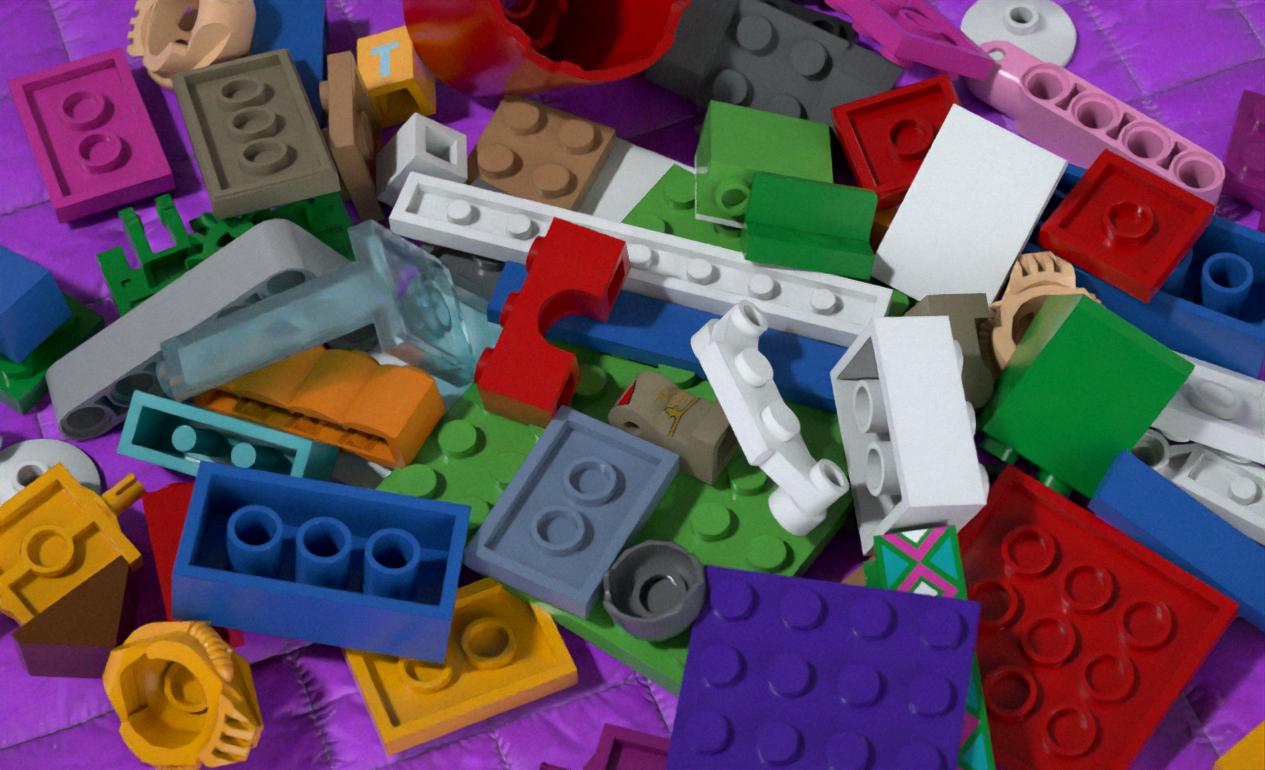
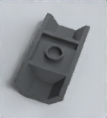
M691 0L690 6L683 10L678 27L673 35L676 37V40L659 60L645 69V79L691 100L707 110L710 100L829 124L832 167L855 177L832 123L831 108L896 89L903 79L907 68L894 64L877 53L760 0Z

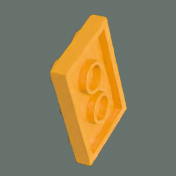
M490 577L457 589L444 664L340 647L387 757L578 684V670L551 615L531 602L528 605L504 590L502 584Z

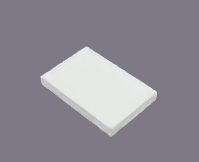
M953 104L875 253L871 276L918 301H921L927 295L986 293L989 308V305L998 299L1019 254L1022 253L1069 162Z

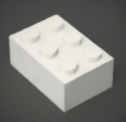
M949 316L873 317L830 372L863 556H875L873 536L956 525V532L958 533L987 504L986 499L989 491L988 475L985 467L979 464L973 439L976 417L972 404L965 400L961 380L963 353L959 342L953 340Z

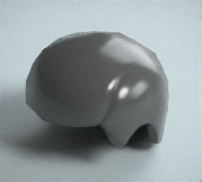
M647 540L625 550L610 570H606L603 573L604 601L602 604L614 623L635 639L662 642L684 634L693 625V621L698 616L705 601L707 586L703 566L694 553L689 552L686 548L675 542Z

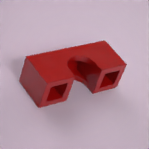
M557 217L553 218L545 237L537 236L527 255L525 270L528 272V275L520 293L512 291L503 306L500 316V327L503 330L494 348L486 347L476 365L474 383L477 384L485 410L528 426L532 424L546 429L561 405L570 406L581 381L576 354L549 344L545 340L546 335L556 322L568 316L582 315L607 323L631 269L626 241Z

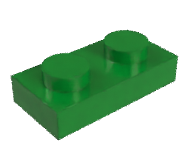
M62 291L61 293L72 316L19 364L0 354V401L23 416L49 391L45 377L48 368L106 328L103 316Z

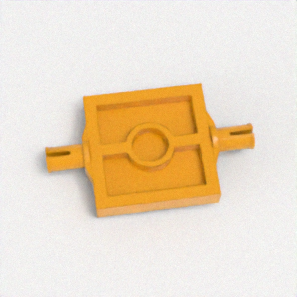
M59 462L0 506V612L13 618L21 627L120 555L129 562L132 574L144 565L142 554L121 532L117 520L118 515L141 499V494L147 493L141 482L137 481L132 473H128L124 479L99 496L96 492L80 485L62 463Z

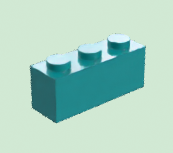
M134 390L116 453L193 476H197L201 460L330 482L340 446L167 396Z

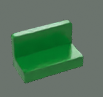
M756 171L752 178L740 237L744 259L870 280L875 255L869 244V238L878 201L877 194L871 189Z

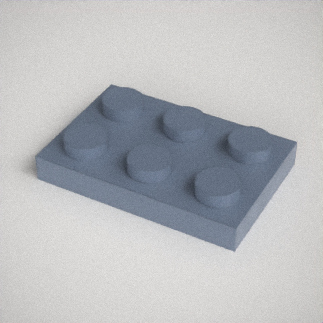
M561 405L464 550L465 566L586 620L604 591L603 573L606 570H610L621 554L631 548L677 475L680 455Z

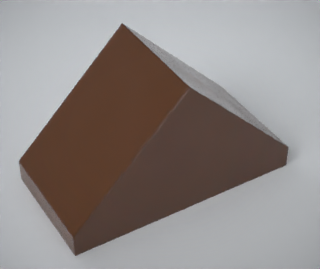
M122 555L11 633L22 667L30 676L103 679L102 676L111 651L122 645L134 630L139 600L130 564Z

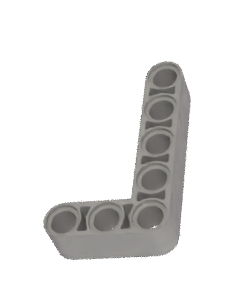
M287 219L263 221L48 368L45 377L59 432L64 437L73 440L95 438L107 432L126 419L134 390L158 395L164 394L281 314L336 349L368 352L381 345L389 335V325L373 279L363 269L296 223Z

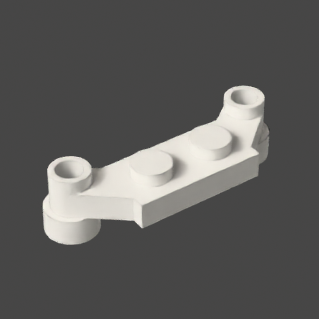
M741 300L721 319H710L691 338V347L702 365L749 464L759 466L780 486L769 496L768 502L773 516L788 532L803 537L826 518V509L849 490V482L844 472L834 462L828 459H821L817 462L810 455L799 433V420L794 412L785 405L772 379L773 369L769 361L758 351L759 337L768 329L767 319L756 305L750 301Z
M1151 429L1145 432L1131 450V454L1247 537L1265 546L1264 467L1252 461L1249 463H1239L1230 460L1219 453L1216 448L1198 442L1169 445L1168 441L1160 433Z

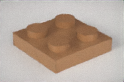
M346 51L327 55L328 80L320 82L319 91L323 111L326 117H329V127L321 128V132L333 163L337 165L341 197L344 202H353L362 224L385 220V203L376 199V155L383 148L382 125L352 52Z
M505 95L467 158V180L464 184L470 186L478 178L518 198L578 212L616 146V129L517 95Z

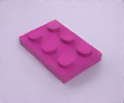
M824 0L831 8L854 19L852 28L861 35L878 41L883 46L880 51L881 55L901 67L912 69L916 62L926 65L929 70L939 76L947 73L952 81H958L960 75L985 81L995 62L990 55L926 0Z
M121 47L7 80L12 99L59 224L176 188L173 173Z

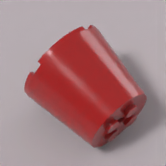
M691 0L402 1L404 21L408 35L417 54L429 70L445 84L461 93L477 98L498 99L504 98L505 95L520 96L608 83L641 72L659 60L676 40V37L673 35L678 27L682 12L690 6Z

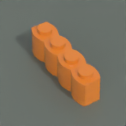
M263 326L184 379L198 406L340 446L339 452H354L368 461L394 469L396 467L403 469L411 464L446 411L435 380L420 367L414 365H380L374 357L361 350H327L322 343L310 336L275 335L267 326Z

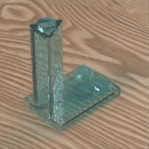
M370 219L347 229L356 258L355 262L161 342L160 347L164 360L156 364V375L165 394L170 398H174L179 403L372 323L375 325L383 352L457 388L474 382L477 363L447 263Z

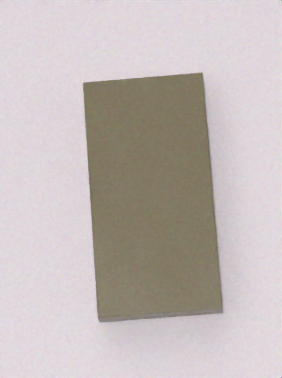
M288 48L184 71L171 76L174 93L216 221L341 190L337 170Z

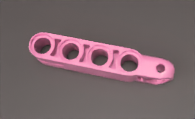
M995 40L985 42L979 46L987 54L1001 52L1004 58L995 60L985 81L963 76L964 82L979 100L1013 119L1016 131L1023 137L1067 160L1070 164L1087 170L1106 148L1215 205L1213 214L1215 215L1225 179V168L1221 160L1215 155L1065 68L1054 63L1043 62L1009 41Z

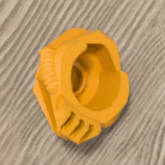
M211 620L148 623L133 631L122 645L114 648L110 653L102 677L106 694L121 721L119 732L128 748L140 758L142 763H148L158 770H200L202 763L207 767H217L245 761L250 750L256 748L264 725L249 663L235 652L232 646L223 641L215 629L210 627Z

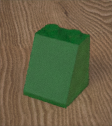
M1085 294L1048 295L995 381L994 392L990 401L975 414V433L983 437L978 448L1006 466L1008 463L1014 465L1019 460L1038 472L1034 479L1067 499L1072 494L1091 500L1113 457L1124 449L1131 452L1189 378L1195 365Z

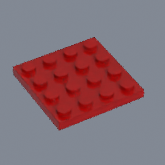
M1008 463L989 489L986 499L987 504L957 533L967 599L981 602L976 654L995 770H1130L1237 616L1240 604Z

